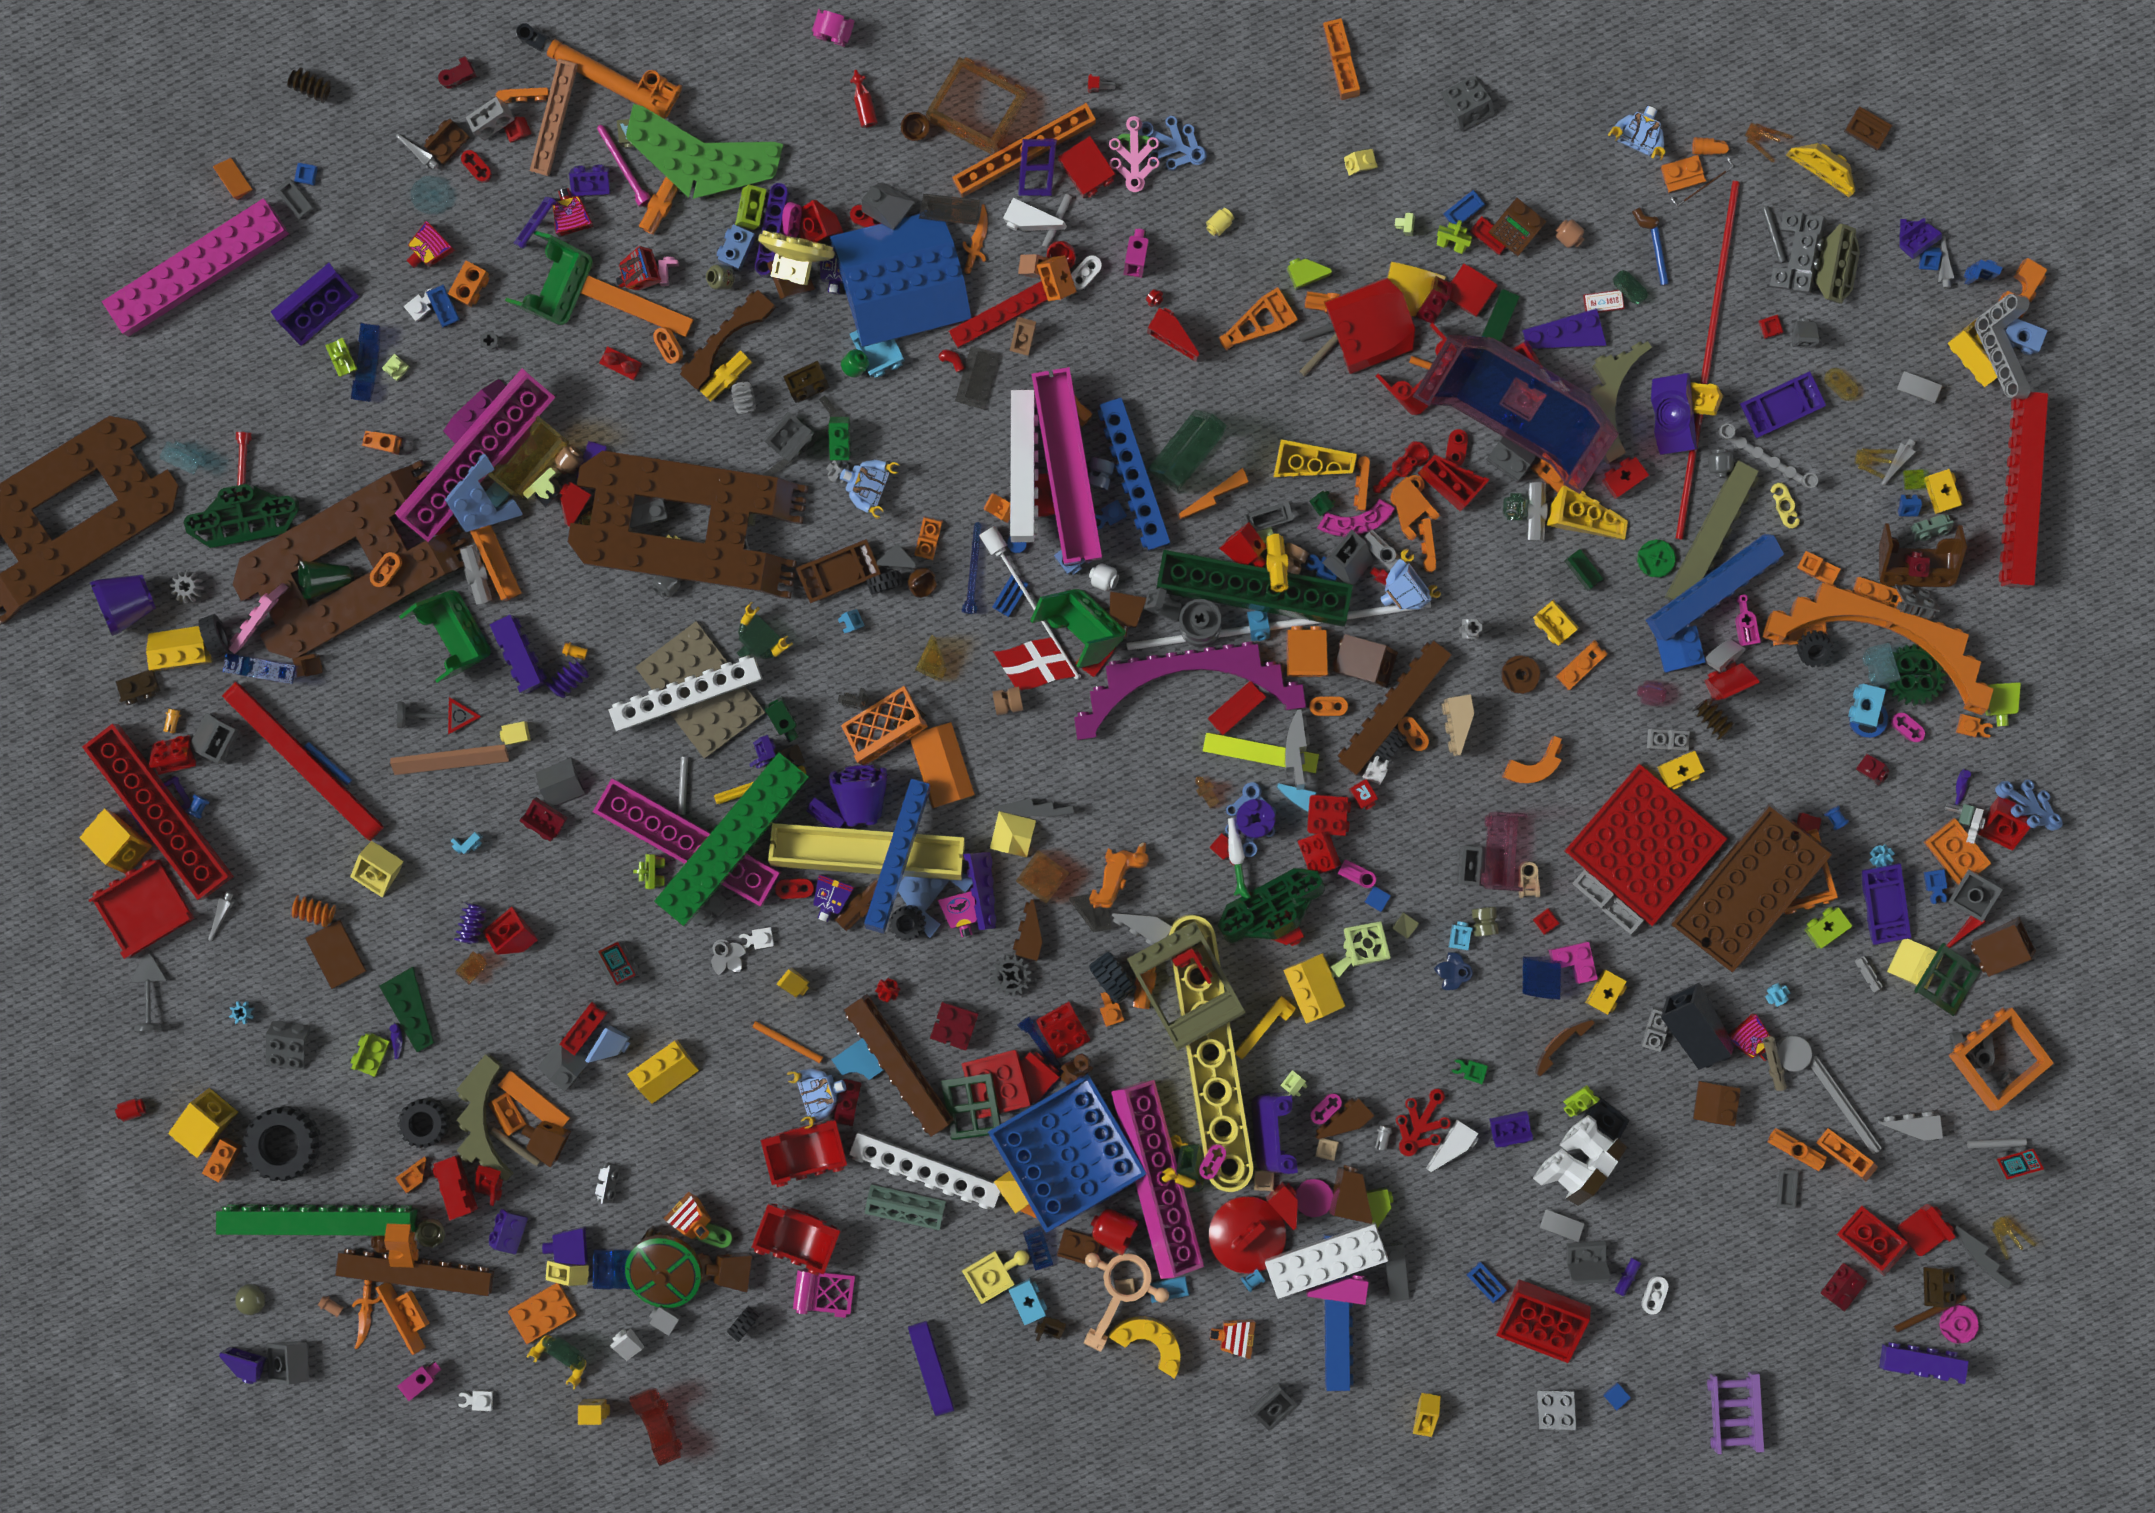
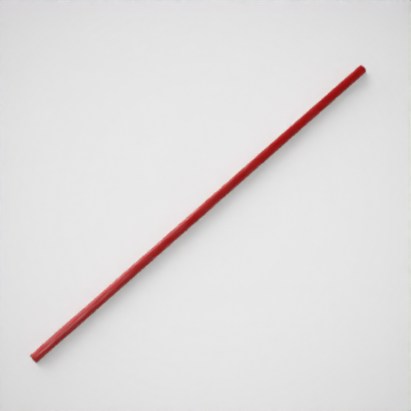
M1732 181L1700 384L1708 385L1740 185L1739 181ZM1695 413L1694 422L1698 449L1703 414ZM1697 450L1689 451L1675 538L1683 540Z

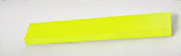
M1206 733L1202 752L1285 767L1286 748L1211 733ZM1300 752L1304 753L1305 759L1302 770L1316 773L1319 754Z

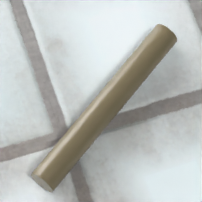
M1336 333L1299 371L1304 377L1338 342Z
M495 1127L491 1130L490 1134L536 1167L541 1160Z

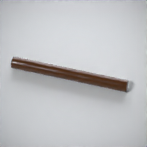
M1964 1293L1956 1296L1955 1305L1967 1300ZM1932 1307L1893 1327L1896 1333L1950 1307Z

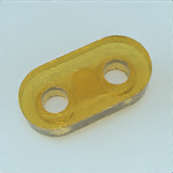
M1832 368L1825 373L1824 381L1826 385L1842 400L1851 401L1857 397V385L1841 369ZM1833 374H1836L1838 376L1837 381L1833 380ZM1847 387L1851 388V394L1846 392Z

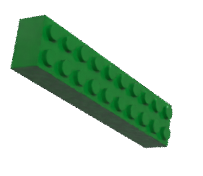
M778 753L654 902L681 925L686 927L807 783L809 777L782 754Z
M227 1204V1206H222V1209L216 1211V1235L385 1236L387 1224H410L412 1232H415L418 1208H412V1205H400V1207L393 1208V1205H381V1207L374 1208V1205L371 1204L362 1205V1207L354 1208L353 1204H345L343 1207L335 1208V1204H325L319 1208H316V1204H305L302 1207H297V1204H285L282 1207H278V1204H266V1206L258 1207V1204H247L239 1207V1204Z

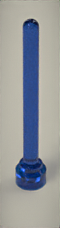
M979 522L974 524L967 601L962 605V613L977 614L978 607L976 602H974L980 547L979 535L981 534L982 527Z
M1030 1016L1026 1017L1017 1026L1021 1031L1024 1030L1025 1033L1030 1035L1048 1061L1059 1070L1058 1074L1061 1077L1064 1073L1061 1069L1062 1065L1034 1029V1021Z

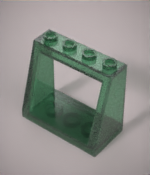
M1195 409L1147 470L1174 492L1178 493L1223 437L1227 425L1212 413Z

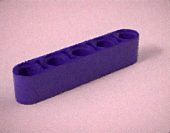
M776 183L770 189L762 233L763 230L767 231L769 227L774 226L777 228L776 233L781 234L783 210L789 198V192L782 183ZM778 189L785 191L782 197L775 196V192ZM774 208L781 209L778 216L771 215V211ZM759 243L755 269L761 277L768 278L771 276L770 270L761 272L760 266L773 261L776 253H764L763 249L765 246Z
M924 1321L908 1326L935 1416L953 1412V1402L928 1322Z

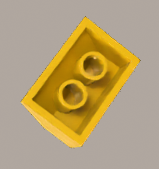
M1975 319L1948 342L1951 351L1962 360L1963 365L1974 374L1977 382L1986 387L1997 378V375L1975 329Z
M199 626L149 633L146 655L150 671L212 663L211 655L201 637Z
M1323 953L1283 970L1306 1024L1345 1007L1343 998Z
M675 1040L627 1075L636 1088L653 1104L699 1070L679 1041Z

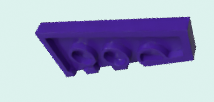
M1597 308L1522 330L1524 340L1528 341L1532 349L1607 346Z

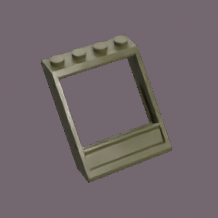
M1195 921L1127 958L1177 1051L1245 1014L1241 1003ZM1202 941L1226 992L1169 1023L1154 995H1151L1141 974Z

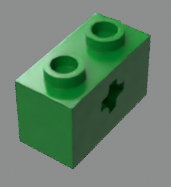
M830 417V460H849L850 458L849 417Z

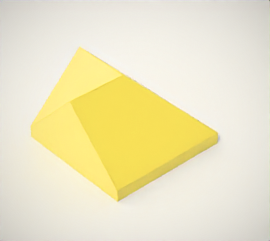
M999 811L990 849L1027 858L1036 820Z

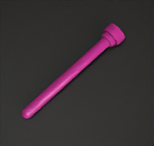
M599 125L597 130L634 190L636 203L639 207L645 206L649 203L651 196L648 192L641 189L603 125Z

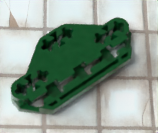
M252 484L227 487L218 492L217 498L204 512L186 516L184 526L187 534L209 548L280 535L287 532L293 525L291 523L299 512V501L294 496H275ZM250 490V494H248V496L241 495L225 499V495L227 494H234ZM292 502V505L289 507L271 509V511L266 509L269 505ZM213 516L217 517V520L214 522L191 524L194 520L212 518ZM275 516H277V519L289 517L287 522L278 523L279 527H277ZM248 521H251V524L265 522L266 526L252 528L253 532H250ZM222 526L225 527V530L239 527V531L226 533V537H224ZM211 532L213 536L207 538L208 541L199 536L200 534Z
M1293 868L1249 892L1251 896L1249 899L1241 896L1226 905L1218 924L1224 939L1229 943L1237 942L1244 937L1276 940L1295 930L1300 925L1311 901L1324 893L1325 886L1318 871Z

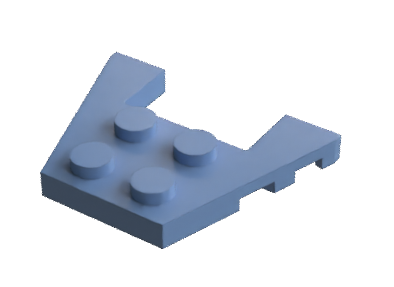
M485 454L479 457L480 460L477 464L469 469L467 476L455 486L445 499L465 532L523 514L513 499L496 509L478 480L495 470Z
M962 873L961 881L905 876L900 883L898 892L907 906L918 907L917 910L923 912L921 914L922 916L925 915L924 921H926L924 931L930 938L941 924L925 911L949 881L966 893L973 884L972 877L968 878L967 874Z

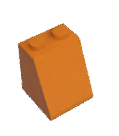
M1291 626V630H1287L1286 677L1327 676L1326 630H1322V626H1310V630H1303V626Z

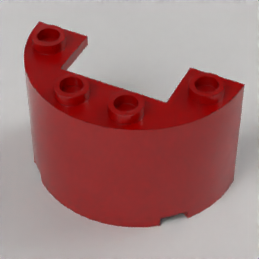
M829 1120L826 1123H814L808 1129L804 1128L809 1125L777 1133L773 1137L768 1136L761 1139L771 1184L782 1187L788 1185L787 1181H790L792 1178H796V1181L807 1178V1174L814 1173L815 1176L824 1174L826 1169H833V1172L844 1170L847 1162L836 1120Z
M768 1203L751 1248H754V1252L760 1255L773 1252L774 1257L780 1259L784 1257L789 1258L791 1263L801 1266L805 1264L806 1268L809 1269L808 1272L817 1276L819 1274L824 1275L840 1234V1229L834 1225L827 1226V1221L785 1205L779 1208L776 1203Z

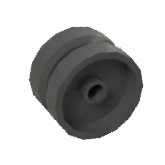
M1195 599L1188 602L1182 608L1179 615L1180 633L1183 639L1195 647H1206L1213 644L1221 632V613L1218 607L1205 599Z

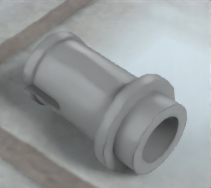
M1380 1125V1128H1377L1379 1133L1375 1148L1386 1151L1392 1131L1391 1127Z

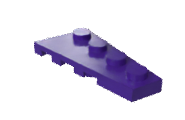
M991 853L964 854L965 861L968 860L970 869H967L968 878L972 877L973 882L971 893L977 902L974 908L979 930L996 929Z

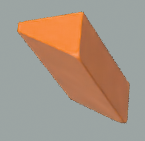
M232 158L213 166L234 199L238 200L253 190Z
M507 1092L488 1103L507 1136L526 1126L525 1120Z

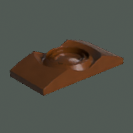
M867 539L796 568L810 604L862 584L869 578L881 575Z

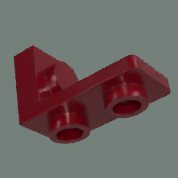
M1435 276L1431 284L1430 293L1419 308L1416 316L1429 323H1434L1450 298L1453 284Z
M843 1079L846 1091L839 1093L834 1120L838 1124L853 1126L861 1082Z

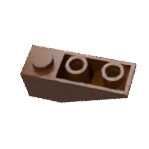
M1031 899L1030 902L1025 904L1023 913H1026L1025 921L1021 920L1018 931L1021 932L1020 939H1015L1013 950H1016L1015 955L1037 961L1043 941L1034 899Z
M1352 1097L1344 1104L1345 1109L1341 1112L1339 1110L1330 1117L1331 1121L1327 1125L1323 1123L1316 1130L1317 1134L1315 1137L1322 1139L1360 1129L1374 1115L1358 1097L1356 1099Z

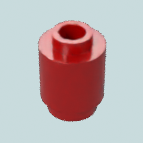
M134 1098L117 1104L115 1113L118 1120L121 1119L125 1122L141 1117L142 1114L146 1113V1108L141 1098Z

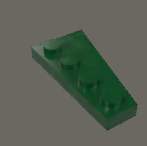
M414 967L379 986L415 1051L419 1052L435 1043Z

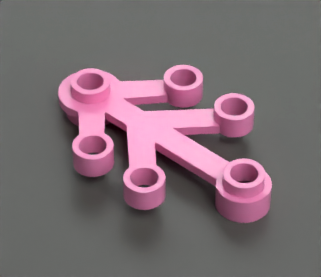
M1132 116L1126 122V126L1130 130L1131 153L1121 144L1118 138H1113L1109 142L1110 148L1116 150L1131 164V172L1122 165L1119 158H1112L1109 164L1112 169H1116L1126 178V187L1130 191L1139 192L1145 185L1144 178L1154 168L1159 166L1160 161L1157 157L1149 158L1148 164L1140 172L1139 164L1153 149L1159 146V140L1155 137L1149 138L1147 145L1139 152L1138 131L1142 128V120L1137 116ZM1133 120L1137 122L1135 128H1132L1130 125ZM1152 139L1157 142L1155 147L1150 145ZM1114 140L1119 143L1117 148L1112 146ZM1152 159L1157 161L1156 166H1151L1150 161ZM1114 160H1118V167L1113 166L1112 162ZM1133 179L1138 180L1137 186L1132 185Z

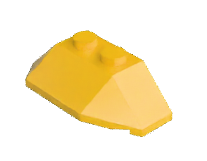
M1816 143L1791 148L1787 152L1786 156L1847 197L1854 194L1855 187L1850 164L1847 163V159L1843 156L1832 153L1827 145Z

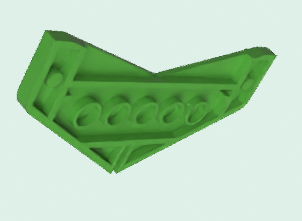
M636 104L632 106L626 131L627 140L688 198L693 180L696 181L692 199L772 179L776 175L783 144L777 142L703 143L647 108Z

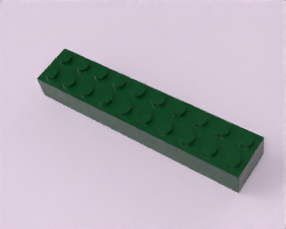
M1163 550L1156 589H1164L1166 594L1205 599L1213 603L1345 627L1353 585L1287 573L1288 589L1282 592H1275L1271 590L1270 572L1266 568Z

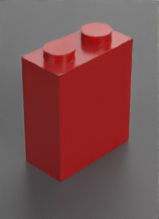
M1091 136L1058 156V161L1083 198L1094 196L1098 192V188L1101 186L1107 187L1114 182L1115 173Z

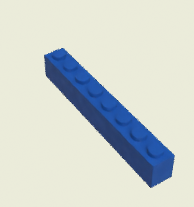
M1763 534L1647 618L1646 622L1655 638L1664 641L1671 640L1679 630L1689 627L1690 622L1703 617L1708 609L1718 606L1720 604L1719 601L1733 595L1737 588L1747 585L1752 577L1762 574L1769 565L1777 563L1784 553L1775 536Z
M914 779L910 780L864 922L866 929L885 933L930 793V784Z
M1324 1234V1239L1338 1234ZM1346 1275V1276H1343V1277H1341V1278H1338V1279H1335V1280L1326 1282V1283H1324V1284H1327V1283H1330V1282H1333V1281H1336V1280H1339V1279L1348 1277L1349 1275ZM1324 1299L1325 1388L1327 1391H1350V1385H1353V1374H1350V1366H1353V1354H1350L1349 1347H1353V1335H1349V1327H1353V1317L1349 1316V1308H1352L1353 1303Z

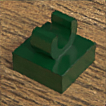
M1322 491L1309 501L1319 516H1322L1334 507L1333 504L1336 500L1331 501L1328 498L1329 491Z

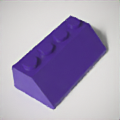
M328 263L275 307L271 313L276 321L302 346L359 298V296L341 274Z

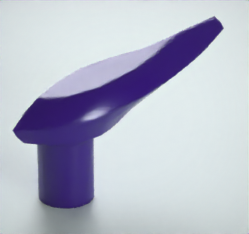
M1963 769L1958 776L1956 783V805H1959L1966 793L1968 778L1971 776L1969 770L1965 771Z
M394 1022L390 1026L391 1043L394 1049V1057L398 1059L402 1048V1032L400 1027Z

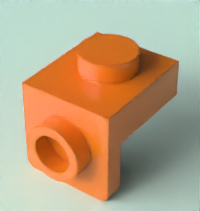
M992 493L984 506V510L1008 523L1010 520V502Z

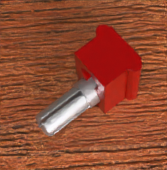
M1092 74L1088 76V93L1099 92V89H1115L1116 84L1114 82H1102L1099 76H1093Z

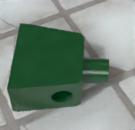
M782 696L765 705V711L778 734H784L788 742L797 739L799 736L794 729L797 723ZM786 719L788 724L782 725L780 721Z

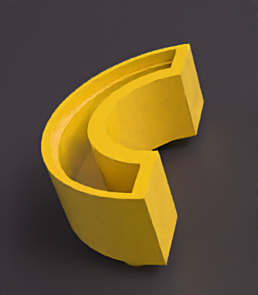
M1147 1316L1131 1317L1120 1322L1109 1333V1338L1125 1348L1130 1342L1137 1339H1146L1153 1342L1160 1351L1158 1369L1175 1379L1180 1367V1349L1175 1335L1163 1322Z

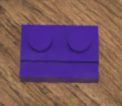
M815 797L806 810L829 828H841L845 822L840 813L837 811L833 812L823 800H818Z

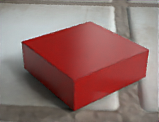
M1778 314L1758 321L1764 339L1784 332Z
M1549 908L1532 919L1543 935L1560 924Z

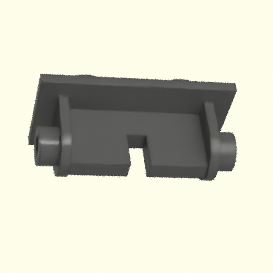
M603 1163V1166H600L598 1180L604 1181V1184L597 1183L594 1196L596 1197L595 1201L601 1202V1204L613 1203L616 1195L615 1188L619 1178L620 1165Z

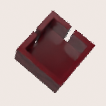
M942 1001L936 1018L940 1021H935L930 1039L944 1044L950 1041V1046L966 1051L979 1013Z

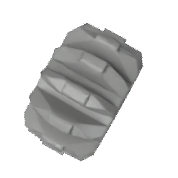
M749 382L733 384L731 391L736 412L738 414L754 412L756 403L752 385Z
M186 570L185 574L178 572L179 578H172L176 583L170 584V587L175 588L171 594L177 595L176 600L181 601L183 599L184 603H188L190 599L192 602H195V595L198 597L202 596L198 590H204L203 586H199L203 580L197 579V573L191 575V572ZM185 583L190 584L188 591L184 590V587H186Z

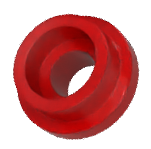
M1153 289L1146 297L1148 305L1150 307L1160 305L1163 301V292Z

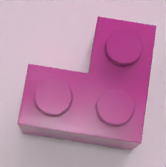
M1588 941L1548 949L1553 969L1572 966L1575 982L1578 984L1598 980Z

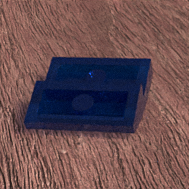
M1523 956L1522 994L1560 1000L1561 961Z
M594 1250L593 1289H631L625 1274V1265L631 1250Z

